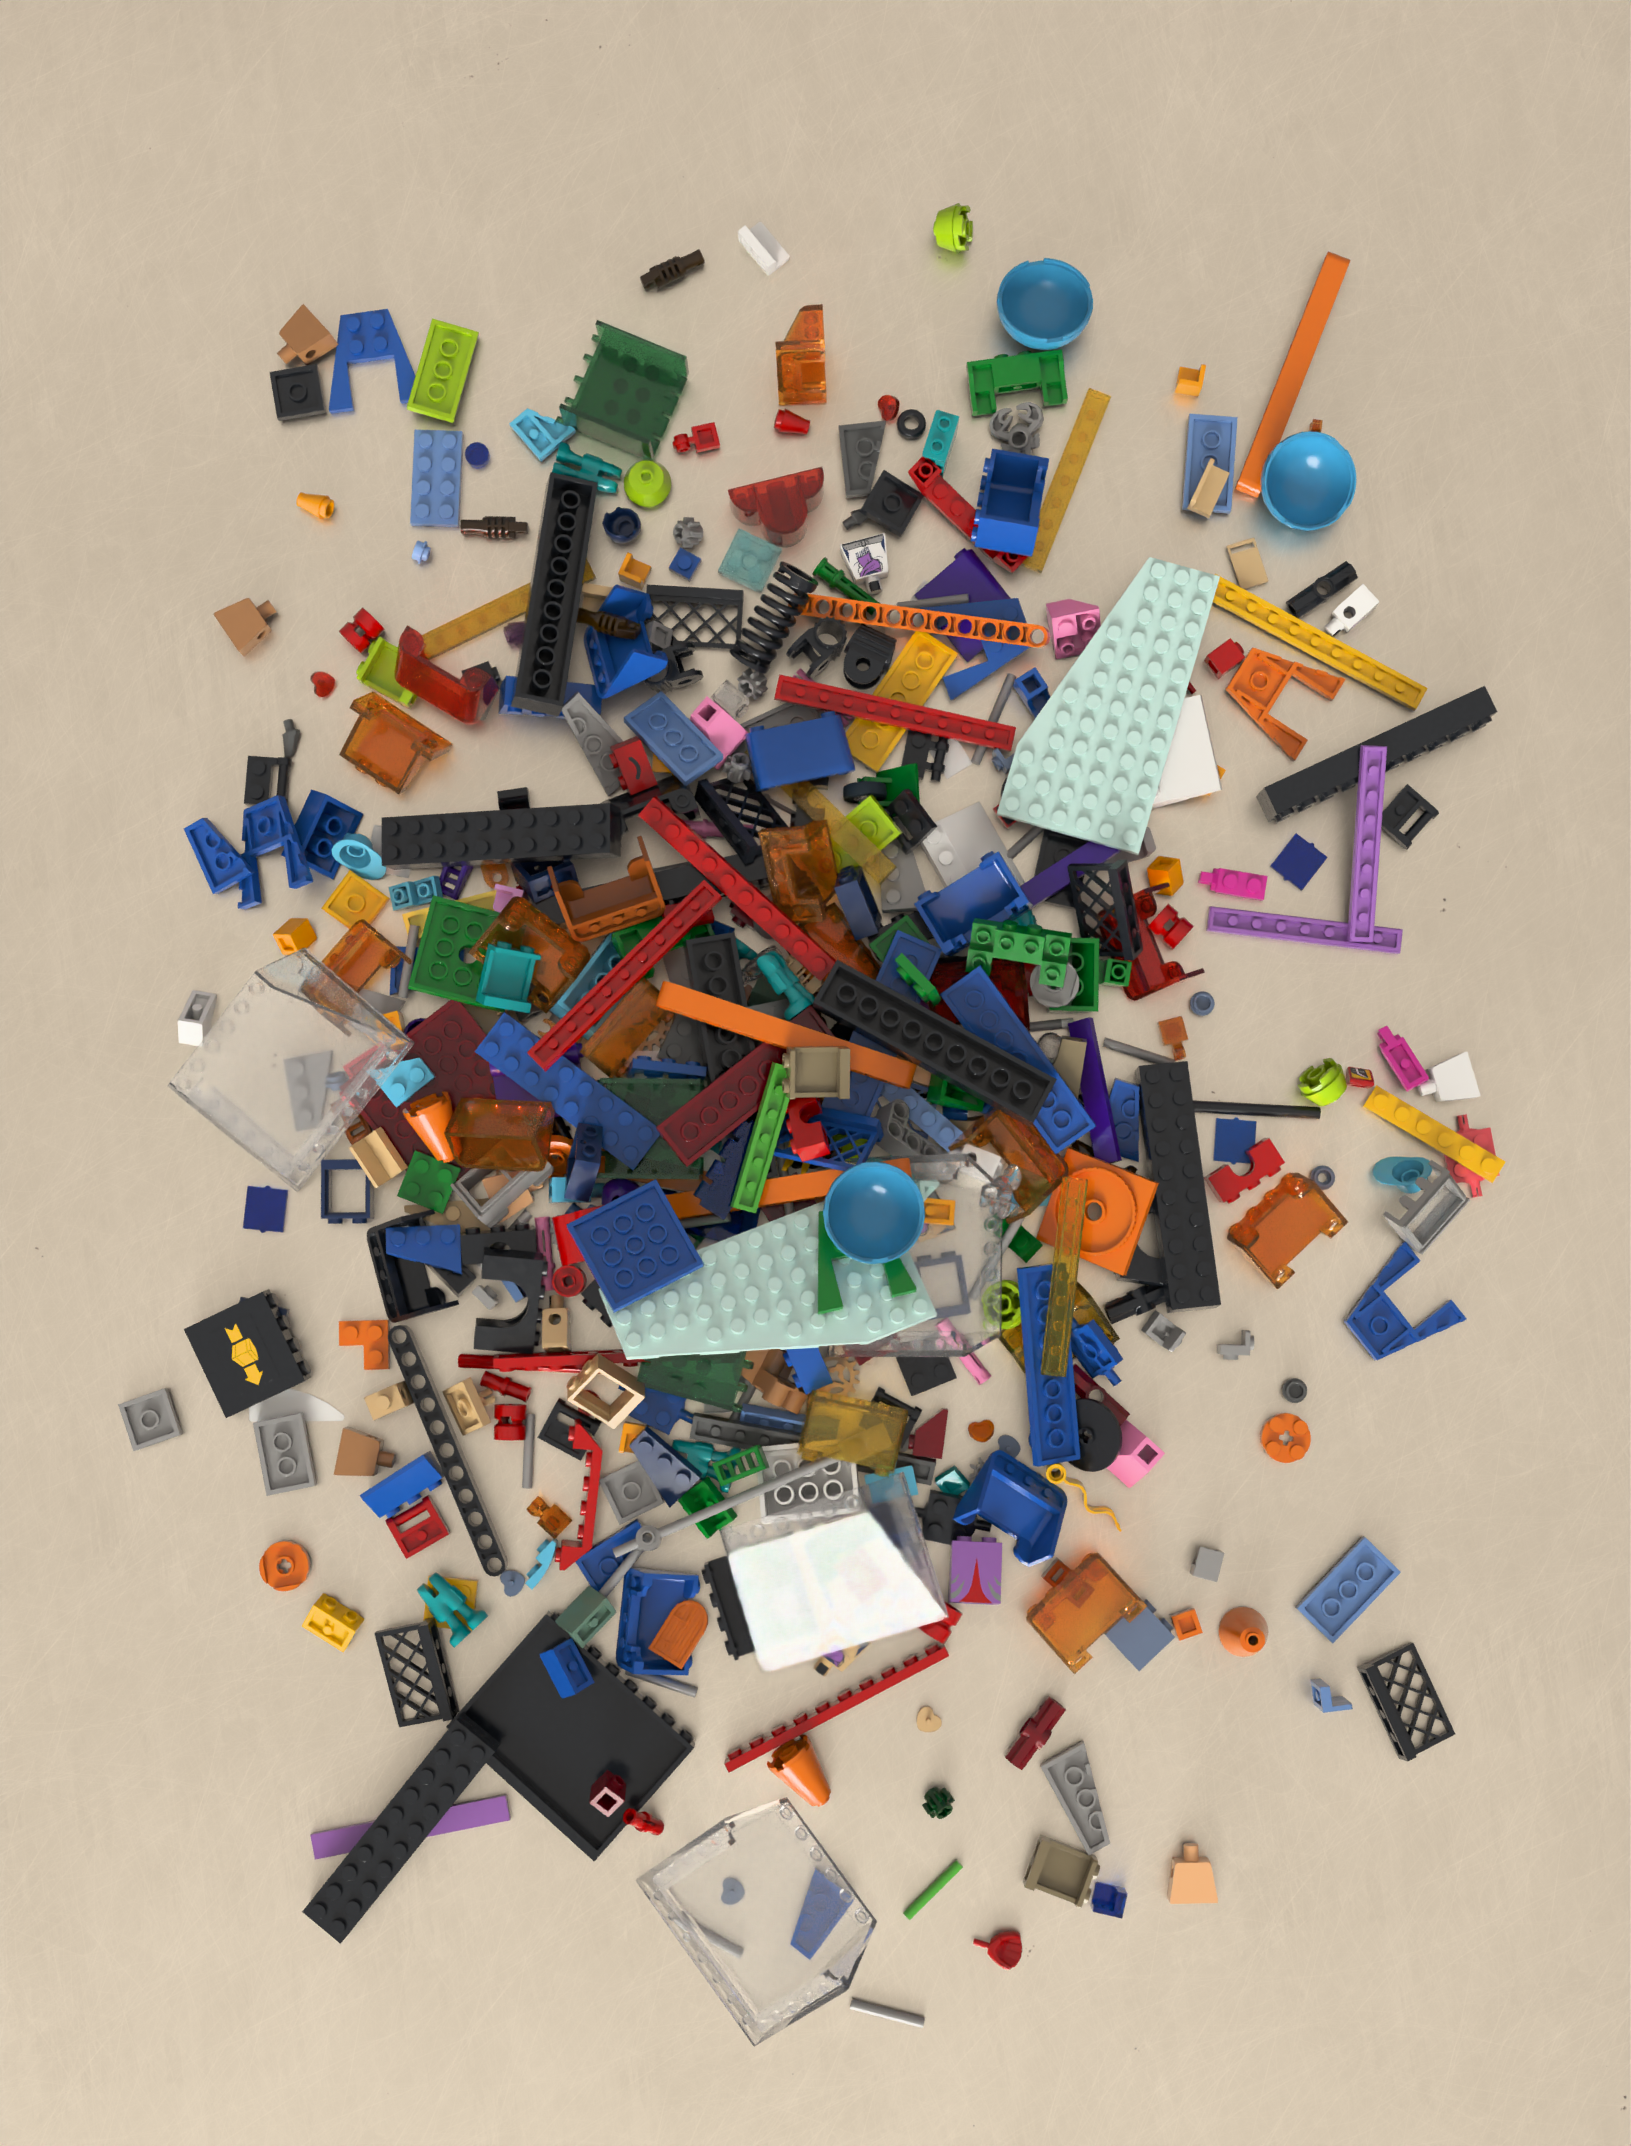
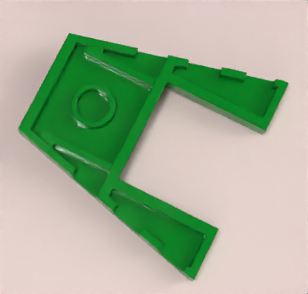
M823 1211L818 1212V1315L843 1309L832 1261L848 1258L836 1248L829 1238L824 1225ZM900 1258L882 1263L892 1298L916 1292L917 1288Z

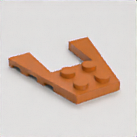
M1252 647L1225 690L1289 759L1295 761L1308 740L1268 714L1290 677L1293 676L1332 701L1346 679L1329 675L1327 672L1303 666L1301 663L1291 662L1282 659L1280 656Z

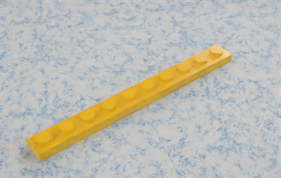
M1220 576L1213 603L1413 711L1417 709L1428 688Z

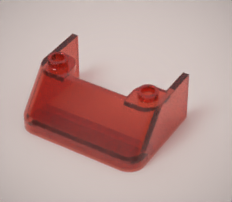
M1168 882L1133 894L1143 951L1134 960L1110 956L1111 959L1132 962L1128 987L1123 986L1127 997L1134 1001L1205 973L1204 969L1201 968L1185 974L1178 962L1170 961L1164 963L1154 935L1148 928L1149 923L1147 919L1154 916L1157 911V904L1153 894L1170 887ZM1102 909L1098 915L1103 917L1107 911ZM1109 914L1105 921L1116 929L1118 926L1117 920ZM1100 925L1099 929L1102 937L1107 940L1111 933ZM1113 936L1109 943L1116 949H1122L1121 942Z

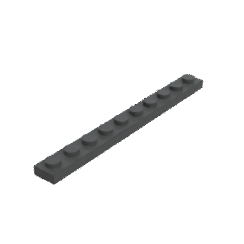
M694 1412L690 1439L741 1449H748L759 1444L761 1446L832 1440L830 1438ZM885 1449L858 1461L857 1469L859 1472L871 1474L911 1465L914 1470L916 1483L931 1485L936 1459Z

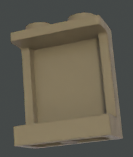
M846 1046L787 1047L786 1053H783L782 1065L783 1068H786V1078L782 1079V1091L786 1093L787 1098L838 1097L839 1099H850V1048Z
M1040 1834L1023 1879V1884L1027 1889L1033 1891L1035 1889L1041 1890L1074 1903L1077 1908L1081 1909L1083 1902L1087 1903L1090 1898L1091 1889L1089 1886L1092 1879L1096 1880L1100 1865H1098L1095 1855L1091 1854L1088 1856L1087 1852Z

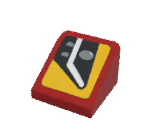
M1355 1067L1347 1068L1345 1080L1348 1086L1371 1088L1374 1086L1371 1070Z

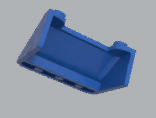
M620 585L613 587L597 612H610L613 615L617 614L641 624V633L633 640L617 638L609 634L597 632L594 627L589 625L586 628L584 646L597 695L602 699H607L660 673L666 668L668 663V657L665 652L656 651L654 654L652 653L644 621L645 619H650L653 614V606L651 605L649 594Z
M997 1450L990 1454L959 1502L953 1520L962 1525H968L974 1521L976 1514L1017 1540L1013 1549L1015 1557L1027 1567H1031L1053 1558L1067 1507V1496L1061 1488L1006 1452Z

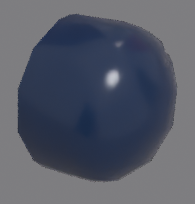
M617 507L615 511L611 513L606 512L604 515L603 527L606 535L614 542L620 544L628 543L639 535L641 521L638 514L633 510Z

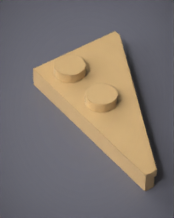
M489 1198L475 1200L482 1207ZM450 1201L447 1203L443 1214L435 1211L434 1215L423 1218L437 1225L460 1224L461 1232H465V1228L480 1227V1231L490 1230L488 1226L472 1213L463 1201ZM418 1204L404 1206V1212L409 1214L431 1210Z

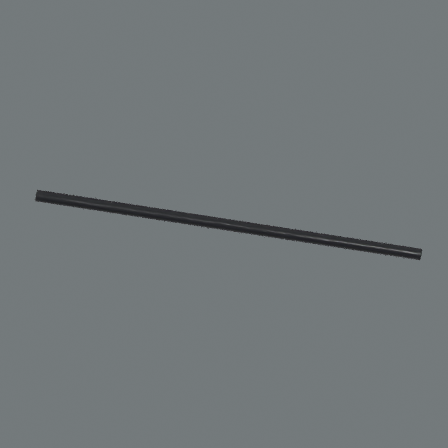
M912 1088V1089H913L915 1092H917V1093L921 1091V1090H917V1089ZM923 1092L920 1096L927 1099L928 1092ZM1079 1094L1078 1100L1084 1107L1082 1094ZM1193 1100L1195 1113L1320 1119L1321 1115L1320 1107Z

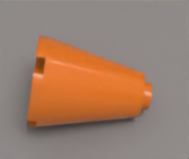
M444 1091L441 1097H437L434 1093L411 1103V1109L409 1111L406 1108L403 1109V1115L436 1160H443V1163H447L457 1158L456 1154L459 1153L460 1149L449 1093Z
M1237 1607L1225 1613L1221 1619L1219 1638L1222 1645L1231 1654L1239 1657H1248L1258 1653L1266 1644L1268 1626L1263 1616L1256 1610L1248 1607Z
M802 1734L799 1735L801 1737L800 1740L795 1741L792 1739L778 1747L771 1755L773 1761L771 1763L768 1761L767 1766L773 1774L811 1806L817 1805L819 1807L829 1800L831 1789L810 1739L807 1735Z

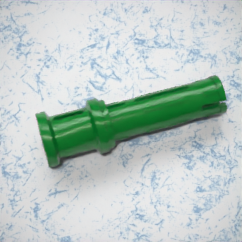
M826 557L820 561L812 573L813 576H819L827 582L829 588H837L851 600L880 603L846 578L842 569L838 570L828 563ZM874 607L867 609L871 616L876 611Z

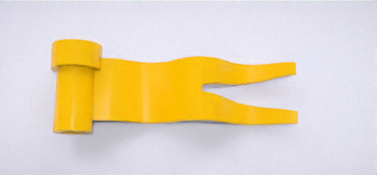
M1061 1463L1047 1465L1046 1476L1051 1483L1059 1484L1064 1481L1066 1484L1082 1489L1083 1503L1086 1510L1092 1514L1107 1513L1111 1515L1117 1529L1120 1532L1122 1531L1111 1508L1087 1504L1086 1490L1082 1482L1067 1477L1066 1470ZM1058 1468L1057 1471H1055V1472L1052 1471V1469Z

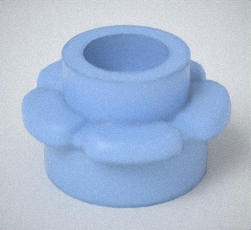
M417 541L414 547L412 559L418 561V564H421L422 560L427 561L430 555L431 548L427 547V541L424 543Z

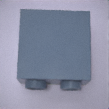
M1137 1597L1102 1632L1133 1666L1140 1671L1175 1636L1171 1633L1174 1628L1163 1617L1159 1620L1153 1614L1156 1609L1147 1599L1142 1602Z

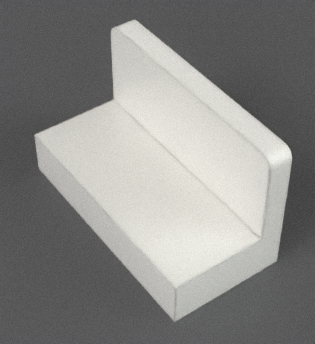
M758 222L750 230L746 225L738 230L740 243L768 276L790 259L789 254L762 222Z

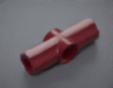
M1074 1363L1075 1393L1081 1398H1089L1091 1391L1099 1390L1102 1395L1099 1402L1103 1403L1113 1412L1121 1426L1130 1413Z
M1048 1696L1035 1715L1031 1716L1024 1723L1019 1732V1737L1006 1753L1005 1758L1014 1766L1023 1770L1037 1749L1040 1750L1046 1744L1052 1734L1051 1730L1064 1714L1066 1708Z

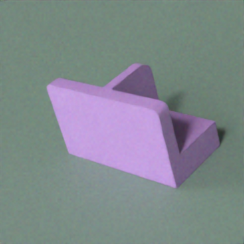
M495 884L494 889L497 892L493 909L496 912L524 919L529 900L525 891Z

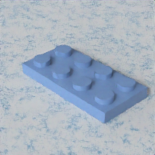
M1189 414L1182 510L1191 511L1187 509L1210 458L1215 459L1214 466L1230 473L1212 512L1230 514L1238 417Z
M414 430L411 526L459 528L464 435L462 431Z
M662 691L624 717V723L684 786L689 785L723 760V754Z
M1363 1536L1295 1608L1331 1643H1334L1401 1572Z

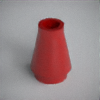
M778 409L774 422L775 429H779V432L807 435L810 420L804 419L787 409Z

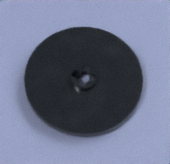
M1090 1398L1076 1399L1080 1459L1068 1462L1083 1471L1096 1472L1109 1467L1120 1454L1122 1432L1119 1422L1113 1412L1103 1403ZM1087 1431L1088 1434H1091L1092 1438L1089 1439L1088 1436H1085L1084 1432Z

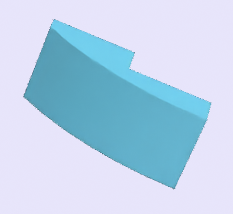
M431 876L414 882L408 881L389 887L393 911L430 904L433 895L443 898L439 876Z
M556 1538L551 1542L546 1539L537 1549L540 1554L536 1559L542 1566L540 1567L536 1564L526 1574L529 1579L525 1584L531 1590L543 1578L553 1561L558 1545Z

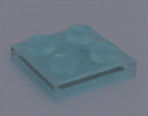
M738 529L718 569V573L762 593L782 552V548L742 529Z

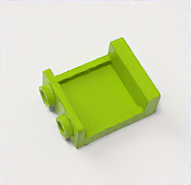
M379 636L377 641L374 640L368 649L369 656L366 661H362L356 671L357 679L361 684L411 710L434 667L423 658L420 660Z

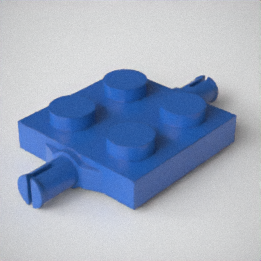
M1070 1313L1072 1353L1092 1379L1098 1375H1105L1113 1387L1122 1381L1113 1370L1115 1365L1123 1360L1118 1349L1110 1342L1103 1329L1094 1319L1086 1324L1079 1325Z
M646 1369L641 1379L645 1383V1398L628 1416L667 1435L670 1434L674 1424L679 1419L692 1424L693 1420L686 1416L693 1418L694 1414L684 1410L685 1401L690 1390ZM619 1385L618 1389L622 1391L626 1390L625 1388Z

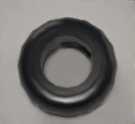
M905 410L899 415L897 429L905 438H917L925 431L926 420L918 410ZM913 418L917 420L919 425L911 430L906 428L904 423L907 419Z

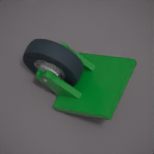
M913 763L879 771L876 773V777L865 776L862 779L857 778V782L843 787L844 801L859 805L867 797L873 795L883 809H886L903 790L910 789L920 803L918 764Z

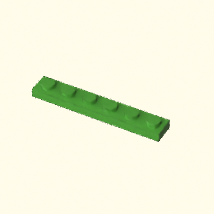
M772 1062L730 1205L731 1207L752 1213L757 1212L790 1100L786 1097V1093L782 1091V1079L786 1078V1068H783L781 1064Z

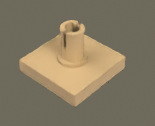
M470 1377L442 1391L462 1436L491 1423L484 1408L495 1402V1396L484 1399V1397L493 1393L491 1389L487 1388L477 1393Z

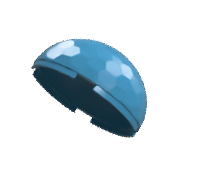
M1044 258L1043 261L1029 262L1028 260L1015 266L1003 278L997 294V311L1002 325L1014 340L1033 349L1050 350L1069 344L1082 333L1093 311V297L1089 282L1072 265L1050 258Z
M1308 431L1288 436L1272 449L1262 467L1260 478L1262 497L1270 513L1278 521L1291 528L1311 531L1329 526L1341 517L1353 500L1356 490L1354 462L1349 452L1335 438L1327 434Z
M866 1162L850 1167L834 1180L825 1197L823 1217L826 1232L838 1250L847 1257L861 1263L878 1264L887 1263L901 1257L915 1244L923 1229L925 1209L923 1197L918 1186L904 1171L884 1162Z

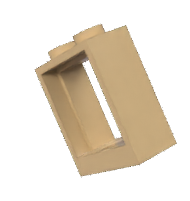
M599 1353L592 1360H588L584 1364L582 1371L577 1376L571 1377L567 1383V1400L613 1429L645 1398V1383ZM599 1372L626 1389L611 1405L583 1389Z

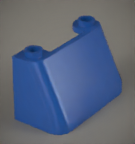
M835 711L822 713L821 718L769 729H764V725L749 728L750 733L745 734L757 793L767 791L776 786L778 788L828 776L832 777L836 774L839 776L850 774L855 771L841 715H835Z
M991 851L980 858L982 862L978 868L941 891L931 893L928 890L917 897L919 901L914 903L945 955L953 956L970 946L974 918L1003 922L1016 918L1033 906L1000 852L994 854Z
M630 1568L624 1575L616 1648V1662L620 1668L632 1674L688 1676L689 1668L692 1666V1655H690L681 1670L648 1648L672 1609L677 1604L688 1601V1598L692 1599L699 1593V1575L644 1568Z

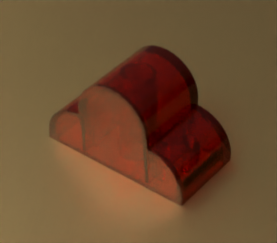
M822 467L729 489L728 496L731 511L735 518L745 525H760L762 535L770 544L782 548L794 546L806 534L808 513L815 510L823 499L824 472Z

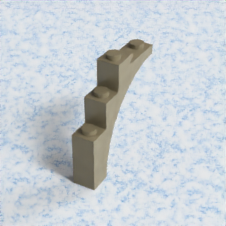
M1062 1035L1053 1066L1078 1099L1087 1039ZM1002 1111L991 1113L990 1116L967 1117V1120L950 1119V1122L965 1134L964 1136H968V1133L978 1134V1138L986 1140L997 1137L996 1147H1000V1151L1014 1153L1015 1150H1020L1024 1124Z

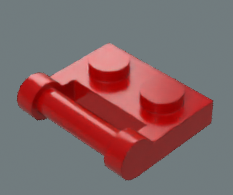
M430 1495L422 1498V1502L398 1516H392L385 1520L406 1559L450 1534ZM428 1511L430 1514L429 1518L403 1533L401 1532L400 1525L422 1512Z

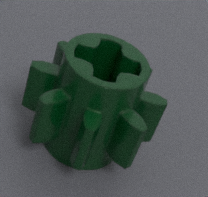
M934 1787L926 1792L924 1796L926 1803L922 1806L931 1818L936 1816L938 1819H942L952 1812L953 1807L951 1803L955 1800L945 1787L942 1789Z

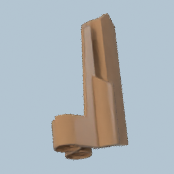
M786 1350L743 1351L735 1370L763 1393L761 1397L764 1400L799 1414L808 1394H805L802 1387L797 1388L795 1383L788 1380L793 1366L788 1367L783 1357V1353Z

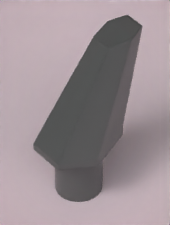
M860 509L850 512L851 516L842 523L848 530L855 524L860 525L869 517L859 512Z
M288 719L283 721L286 730L282 734L285 758L294 756L300 730L295 729L293 720Z

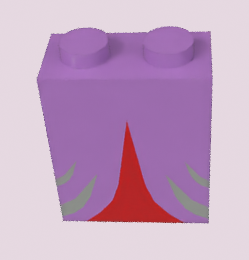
M957 1536V1541H951L948 1603L1001 1604L1002 1543H996L997 1538L982 1537V1542H973L972 1537Z

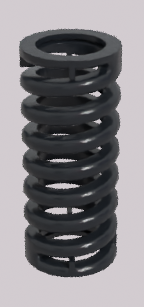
M783 561L780 562L778 572H774L773 577L788 586L797 595L786 592L773 583H768L767 589L784 599L791 607L779 603L766 594H762L760 599L766 605L780 612L785 618L774 615L767 609L756 605L754 607L755 613L771 621L778 629L767 626L755 617L747 619L751 626L764 632L772 640L765 639L748 628H742L741 630L743 636L759 644L766 652L754 648L741 639H736V646L730 649V654L738 661L764 674L769 671L770 663L777 657L775 649L783 647V640L781 638L789 636L790 630L788 627L795 626L796 619L794 616L801 615L803 612L801 605L809 602L807 593L814 592L818 586V582L810 575ZM787 573L791 578H788L783 574Z

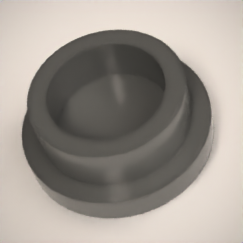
M1297 1378L1287 1380L1282 1387L1284 1398L1292 1403L1301 1402L1307 1395L1306 1384Z

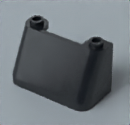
M675 775L659 780L657 785L636 794L630 795L627 792L600 803H611L620 808L621 839L625 833L629 832L625 820L638 816L655 796L665 805L670 804L675 814H683L688 820L692 821L701 818L690 786H684Z

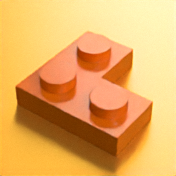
M389 1320L339 1321V1346L364 1345V1370L390 1369Z

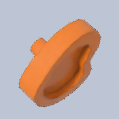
M983 1420L980 1423L973 1422L968 1427L969 1435L976 1441L986 1442L994 1434V1424L990 1420Z

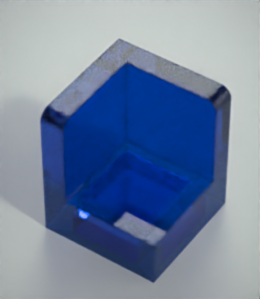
M1096 1882L1090 1904L1092 1911L1122 1919L1127 1892L1123 1887Z

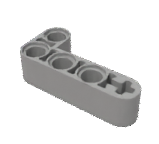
M896 1099L878 1109L876 1118L880 1119L884 1136L881 1142L875 1143L877 1146L896 1159L909 1158L911 1169L928 1181H938L941 1184L958 1174L957 1162L951 1156L907 1126L910 1111L908 1105L903 1100Z

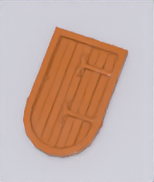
M693 1600L677 1604L669 1613V1616L648 1649L682 1670L706 1631L708 1614L705 1608Z

